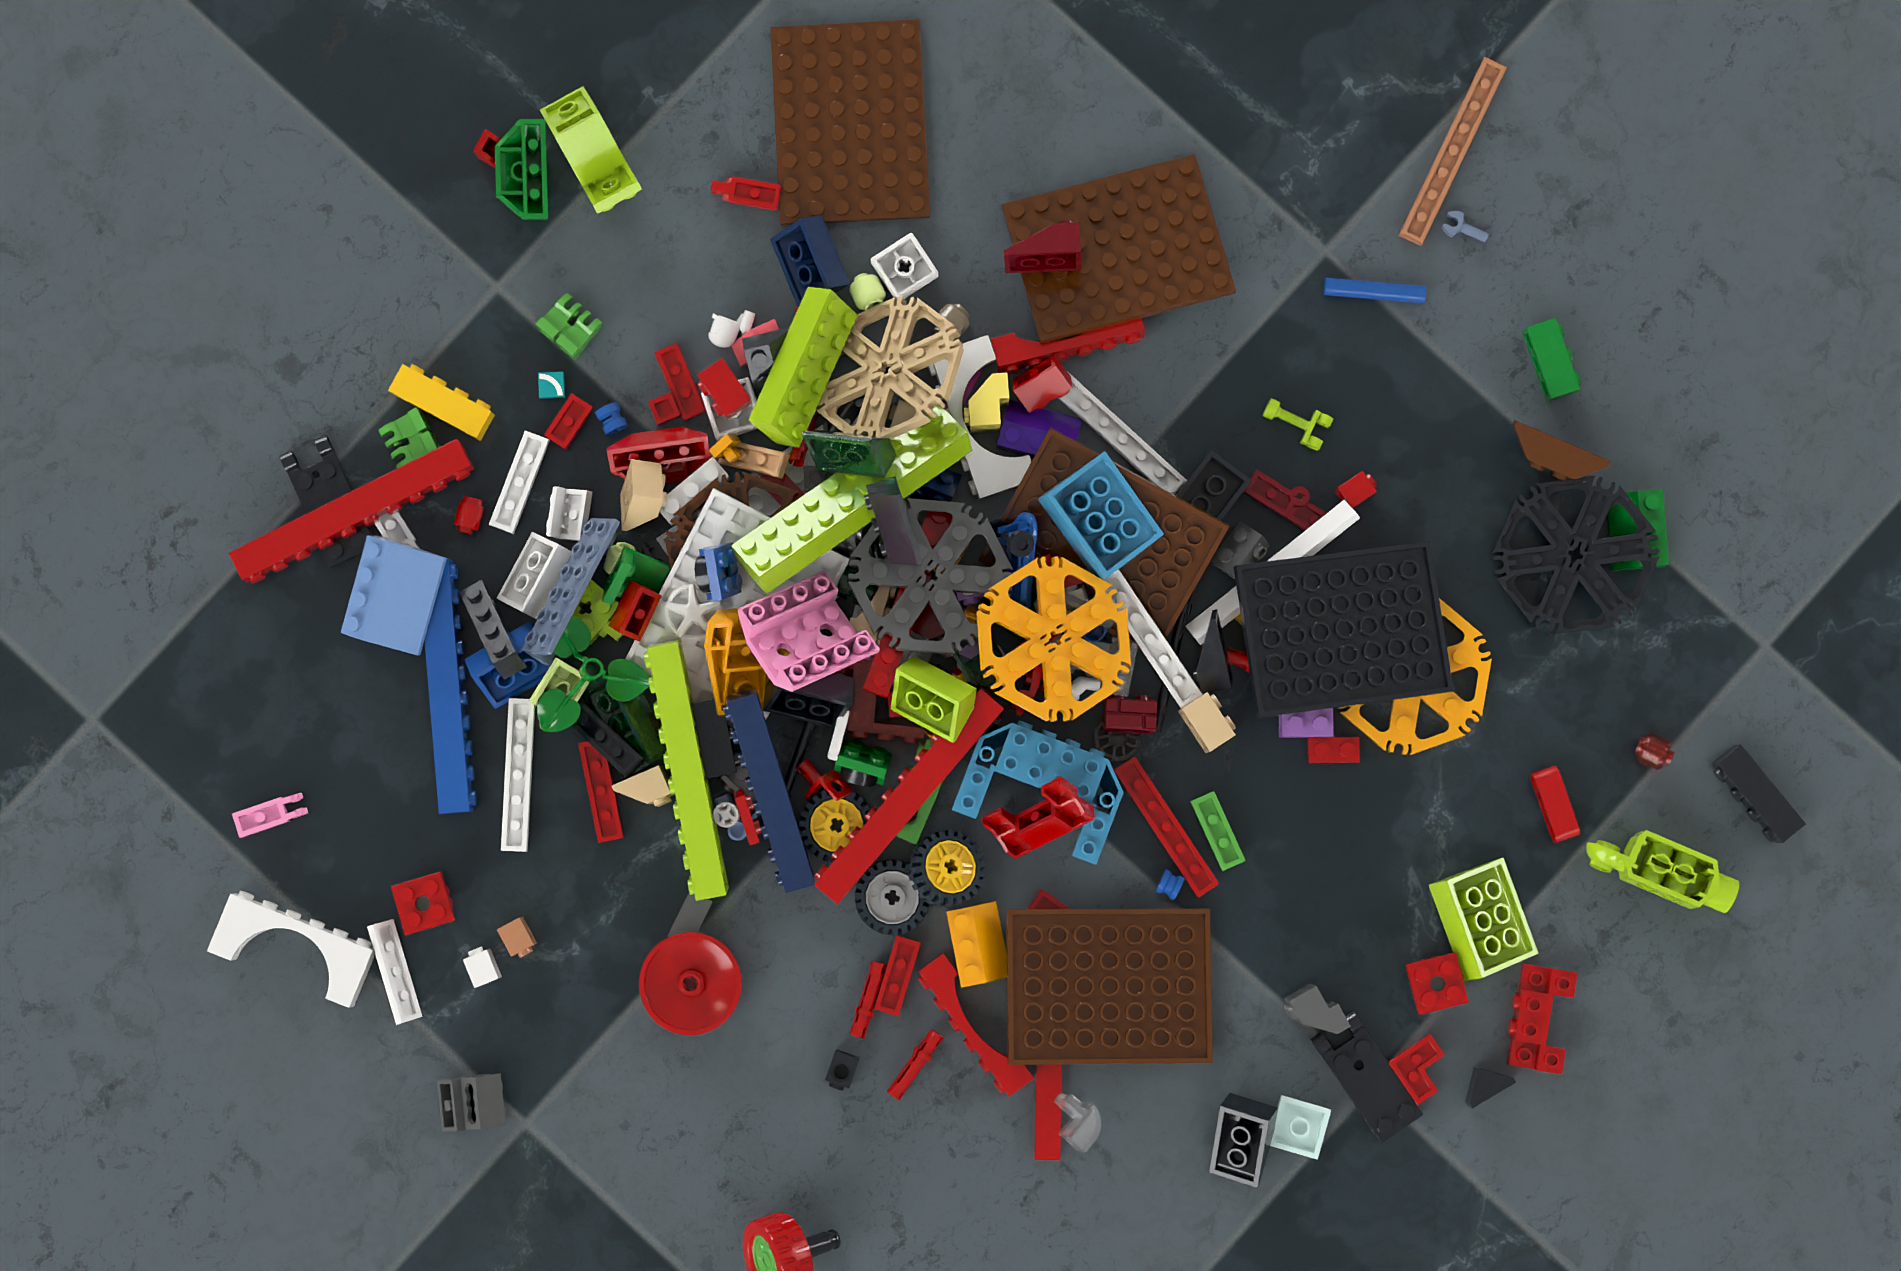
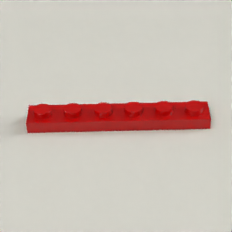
M1132 757L1114 769L1124 788L1197 898L1217 886L1219 882L1136 757Z

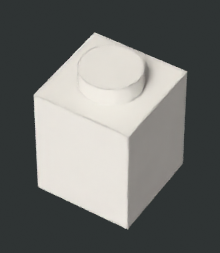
M482 947L476 948L468 952V958L463 959L474 988L502 977L491 949L483 950Z

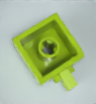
M592 579L572 616L580 619L589 628L591 633L590 645L593 644L599 635L604 638L609 634L616 641H619L623 634L608 626L619 602L614 600L612 605L602 602L603 589ZM584 604H592L590 606V609L592 610L590 614L586 612L582 614L584 612V609L582 608Z

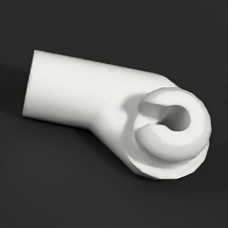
M1077 677L1071 682L1073 698L1078 701L1079 695L1085 690L1098 691L1101 680Z

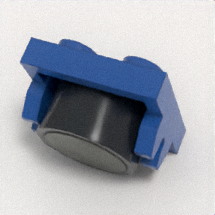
M733 542L699 549L700 556L696 558L694 568L695 579L699 589L703 593H707V600H724L742 592L743 581L738 573V561L731 547Z

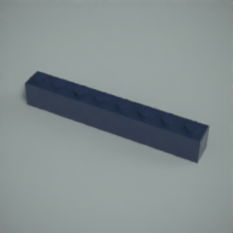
M754 688L727 696V705L723 706L727 721L732 719L734 729L730 730L734 744L740 745L742 753L738 754L741 767H747L749 777L745 778L749 792L754 791L757 799L753 801L756 815H762L764 824L760 825L764 840L769 839L771 848H768L771 863L776 862L779 871L775 872L779 887L784 886L786 893L815 884V877L800 834L798 822L757 690Z

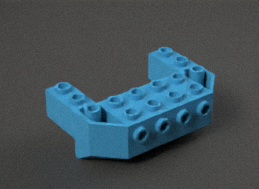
M1020 720L1017 724H1008L980 737L952 810L976 819L993 772L1001 773L1040 789L1041 786L1052 780L1063 777L1077 787L1080 798L1094 806L1095 820L1081 827L1071 856L1096 865L1123 795V790L1109 759L1104 758L1105 753L1094 748H1090L1089 752L1080 749V743L1070 739H1066L1065 743L1056 740L1057 735L1046 730H1042L1041 733L1032 730L1033 725Z

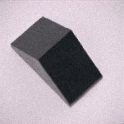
M1474 1067L1465 1102L1468 1107L1473 1109L1513 1085L1516 1081L1511 1076Z

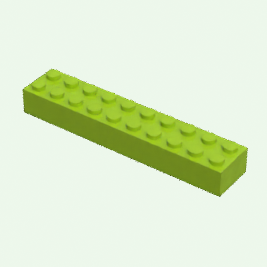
M939 405L933 407L932 412L936 417L931 418L928 414L925 415L931 422L874 446L731 545L738 563L757 585L768 594L870 523L872 518H875L873 509L868 510L865 503L864 495L868 494L866 485L896 476L902 498L904 499L973 451L968 432L945 409Z
M677 639L651 644L647 647L646 653H644L646 668H651L652 676L649 678L651 693H656L657 701L654 704L656 719L661 718L662 726L658 729L661 744H666L667 749L663 757L665 768L670 769L672 775L668 779L670 793L676 796L675 804H673L675 819H680L681 821L678 836L680 844H685L686 847L683 862L685 870L690 869L691 873L688 880L690 895L695 894L696 901L727 895L729 885L717 823L713 817L714 807L708 778L706 779L692 710L693 707L691 705L693 698L682 641Z

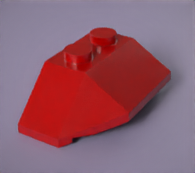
M685 427L633 433L607 448L612 474L619 475L625 479L631 459L661 463L662 474H665L666 477L665 484L684 481L711 458L708 435Z

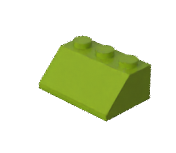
M913 656L896 669L890 710L953 743L958 738L974 709L977 688Z

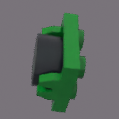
M845 739L837 755L838 758L835 762L834 771H841L840 776L855 785L872 787L876 783L883 785L893 754L880 746L872 748L863 745V742L859 740Z

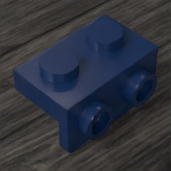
M946 469L908 496L912 499L952 502L962 475Z

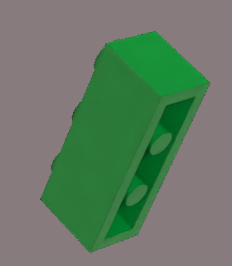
M1556 318L1524 329L1522 333L1546 402L1580 390L1581 379L1579 373L1573 370L1571 361H1573L1572 352L1569 347L1565 346L1563 341L1565 337L1564 329L1560 323H1557Z

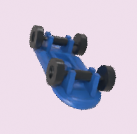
M1023 512L1017 516L1012 524H1007L999 519L990 522L1000 544L1008 545L1006 556L1013 568L1011 573L1016 572L1034 560L1038 528L1033 514ZM1027 576L1013 585L1012 591L1008 593L1011 594L1010 599L1028 609L1031 608L1033 576ZM983 596L980 604L983 603L990 606L991 601Z

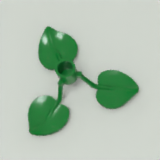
M571 616L553 653L559 658H567L573 654L575 658L583 662L579 669L581 680L567 696L560 689H551L542 694L537 704L540 728L545 732H559L569 728L577 721L581 707L571 697L586 681L592 682L600 676L608 679L606 682L608 694L617 701L626 702L636 698L650 687V677L639 665L627 659L611 661L608 665V674H606L600 660L596 658L588 659L586 656L583 657L578 654V652L586 650L589 646L591 633L584 622Z

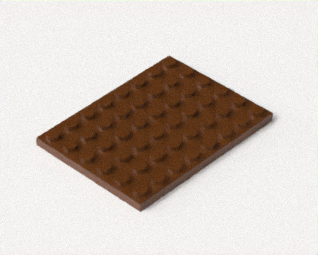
M920 19L770 27L778 184L782 185L779 199L780 225H792L801 218L822 215L825 223L930 218Z
M1195 154L1002 204L1012 245L1053 224H1059L1061 221L1070 220L1074 223H1080L1081 270L1020 273L1040 344L1236 293Z
M1052 427L1048 430L1000 520L1007 524H1012L1017 516L1023 512L1033 514L1038 528L1034 559L1046 554H1050L1051 557L1058 555L1088 571L1043 508L1038 498L1100 454ZM1113 462L1164 533L1163 536L1128 561L1119 570L1166 639L1230 525ZM987 543L978 561L992 567L996 559ZM1001 545L1006 554L1008 545ZM1033 576L1032 590L1037 593L1036 580ZM1085 582L1077 584V586L1084 584L1089 600L1094 598L1095 590L1091 585ZM1114 622L1107 632L1118 637L1117 624ZM1129 632V644L1141 650Z
M1210 909L1006 910L1008 1065L1213 1063Z

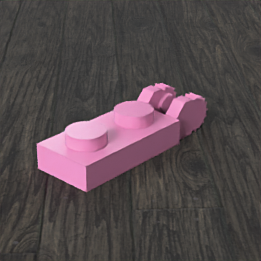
M302 793L285 798L279 797L232 813L239 838L290 822V819L308 814L307 808H299L287 813L285 804L295 803L303 799Z

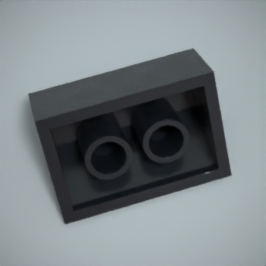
M790 327L742 338L756 400H758Z
M896 476L866 485L868 494L864 495L867 509H873L875 518L871 519L875 534L880 532L883 539L878 542L882 556L888 555L890 564H923Z

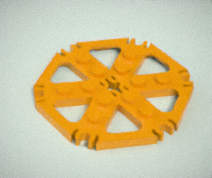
M1041 557L1039 560L1038 558L1034 559L989 588L988 590L992 592L984 594V597L991 601V605L987 606L982 603L978 607L980 610L977 611L980 669L983 671L986 667H991L990 670L983 674L984 678L990 675L996 677V683L990 686L991 689L1003 686L995 694L1045 721H1056L1058 711L1063 714V721H1068L1070 717L1071 720L1075 719L1120 689L1116 685L1120 686L1124 683L1123 680L1118 678L1117 673L1120 671L1127 674L1130 671L1128 667L1131 666L1127 607L1117 612V609L1124 605V601L1122 600L1118 603L1112 601V595L1117 592L1116 589L1105 593L1108 588L1113 586L1063 557H1053L1051 567L1046 565L1045 557ZM1067 575H1072L1091 585L1095 590V596L1066 615L1064 579ZM1027 576H1034L1036 578L1038 614L1013 601L1008 595L1009 588ZM1110 619L1117 624L1119 650L1116 654L1112 655L1080 637ZM996 622L1028 641L1001 658L996 657L992 652L991 625ZM1064 632L1057 640L1058 645L1056 643L1044 645L1051 638L1050 633L1056 635ZM1042 663L1045 701L1040 703L1018 692L1015 688V681ZM1070 664L1102 681L1101 688L1083 701H1077L1072 696Z
M1440 598L1442 616L1451 621L1464 634V639L1461 643L1447 648L1451 673L1467 667H1474L1478 672L1475 696L1470 702L1462 700L1454 692L1393 700L1389 727L1385 732L1378 731L1360 715L1359 710L1363 704L1348 706V710L1340 712L1384 751H1386L1387 742L1390 741L1388 751L1391 753L1394 752L1396 744L1402 745V755L1408 753V744L1411 746L1409 755L1465 736L1458 727L1460 726L1464 732L1468 733L1471 729L1466 726V720L1470 718L1474 722L1479 721L1478 716L1472 714V711L1476 712L1480 717L1482 716L1492 658L1487 661H1481V658L1488 657L1491 653L1490 651L1485 653L1479 652V645L1485 643L1486 640L1474 641L1473 639L1483 634ZM1420 699L1449 723L1447 731L1426 739H1419L1416 736L1415 728Z

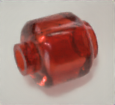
M1650 733L1647 737L1642 736L1634 754L1638 755L1637 760L1639 763L1655 770H1660L1664 764L1670 765L1675 752L1671 751L1672 743L1670 740Z

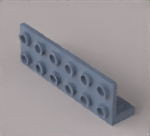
M591 518L584 525L580 540L573 546L570 559L561 569L559 580L555 587L550 590L548 601L538 613L537 622L532 631L525 638L522 651L542 664L550 666L555 657L553 651L603 555H607L609 547L613 545L618 535L616 530L620 521L617 519Z

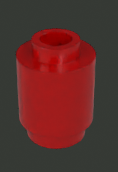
M463 496L462 501H459L453 525L458 526L457 531L472 535V531H478L484 510L482 500Z

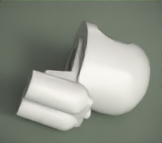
M745 310L744 314H741L737 321L713 313L712 318L714 321L708 334L710 341L718 347H730L736 341L739 330L741 335L751 330L755 313Z

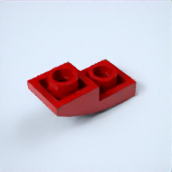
M1036 666L1032 669V672H1027L1025 686H1029L1030 689L1029 691L1019 690L1020 693L1033 699L1042 677V667ZM1012 703L1011 709L1016 710L1015 716H1021L1025 709Z

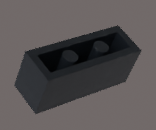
M714 698L692 702L691 705L693 707L692 710L706 779L737 773V766H741L738 757L739 752L733 751L732 746L733 739L730 730L734 729V727H728L725 715L719 716L717 714Z

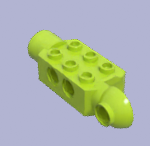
M1648 830L1638 832L1632 836L1623 854L1620 853L1619 847L1605 841L1597 840L1596 843H1586V851L1590 858L1589 865L1607 873H1611L1612 868L1618 870L1620 880L1686 908L1694 909L1706 905L1722 913H1727L1737 897L1739 881L1719 873L1716 859Z

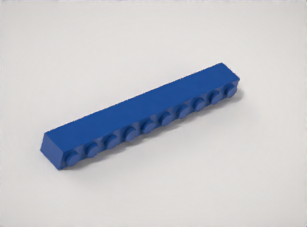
M449 558L446 560L424 640L439 814L473 811V806L477 805L476 791H472L471 781L475 779L473 765L469 763V755H472L473 748L471 740L467 739V730H470V717L465 715V705H468L467 689L463 690L466 668L465 664H461L460 654H464L463 639H459L458 629H462V618L460 614H457L456 604H460L459 590L455 589L454 579H458L457 565L453 564V560Z

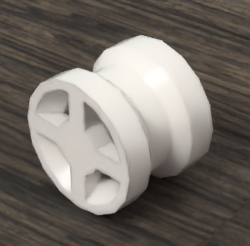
M723 802L716 806L713 817L719 826L728 828L737 824L740 814L736 805Z

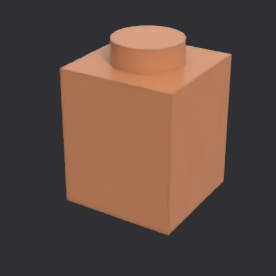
M519 917L497 929L511 957L518 954L519 958H522L533 952L532 946L537 944L524 917Z

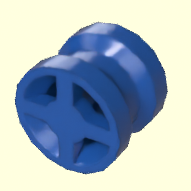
M1165 869L1155 891L1168 894V897L1174 900L1183 884L1184 877L1180 875L1174 876L1170 870Z

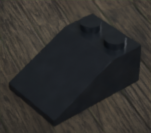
M1229 1093L1220 1105L1209 1173L1258 1188L1275 1130L1278 1107Z

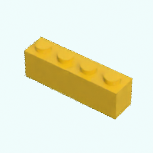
M402 364L388 389L389 392L481 441L495 416L489 410L491 408L490 405L479 399L476 403L467 399L469 394L459 388H455L454 391L445 387L447 382L436 376H433L432 379L424 376L425 371L414 364H411L410 368Z

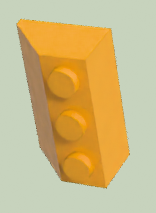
M996 901L946 911L961 987L1006 978L1007 954Z

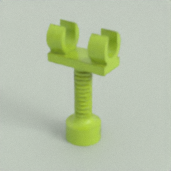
M1273 398L1269 400L1262 415L1270 420L1278 417L1286 422L1288 421V423L1290 422L1294 426L1297 425V427L1305 431L1300 443L1316 451L1320 449L1323 441L1310 435L1315 423L1329 428L1333 422L1332 417L1318 410L1313 413L1310 421H1307L1288 411L1286 412V410L1284 411L1280 407V402Z

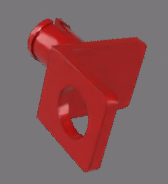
M809 759L803 761L796 769L810 784V789L804 796L806 800L824 788L835 801L842 799L852 792L851 787L837 771L832 770L822 775ZM831 782L838 783L842 787V791L834 790Z

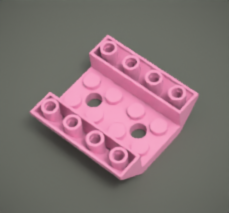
M822 571L738 608L739 618L748 647L773 684L791 692L878 653L880 650L868 631L864 630L857 633L835 601L839 590L826 571ZM828 629L833 635L829 637L822 635L820 630ZM784 648L789 651L790 655H780L777 649Z

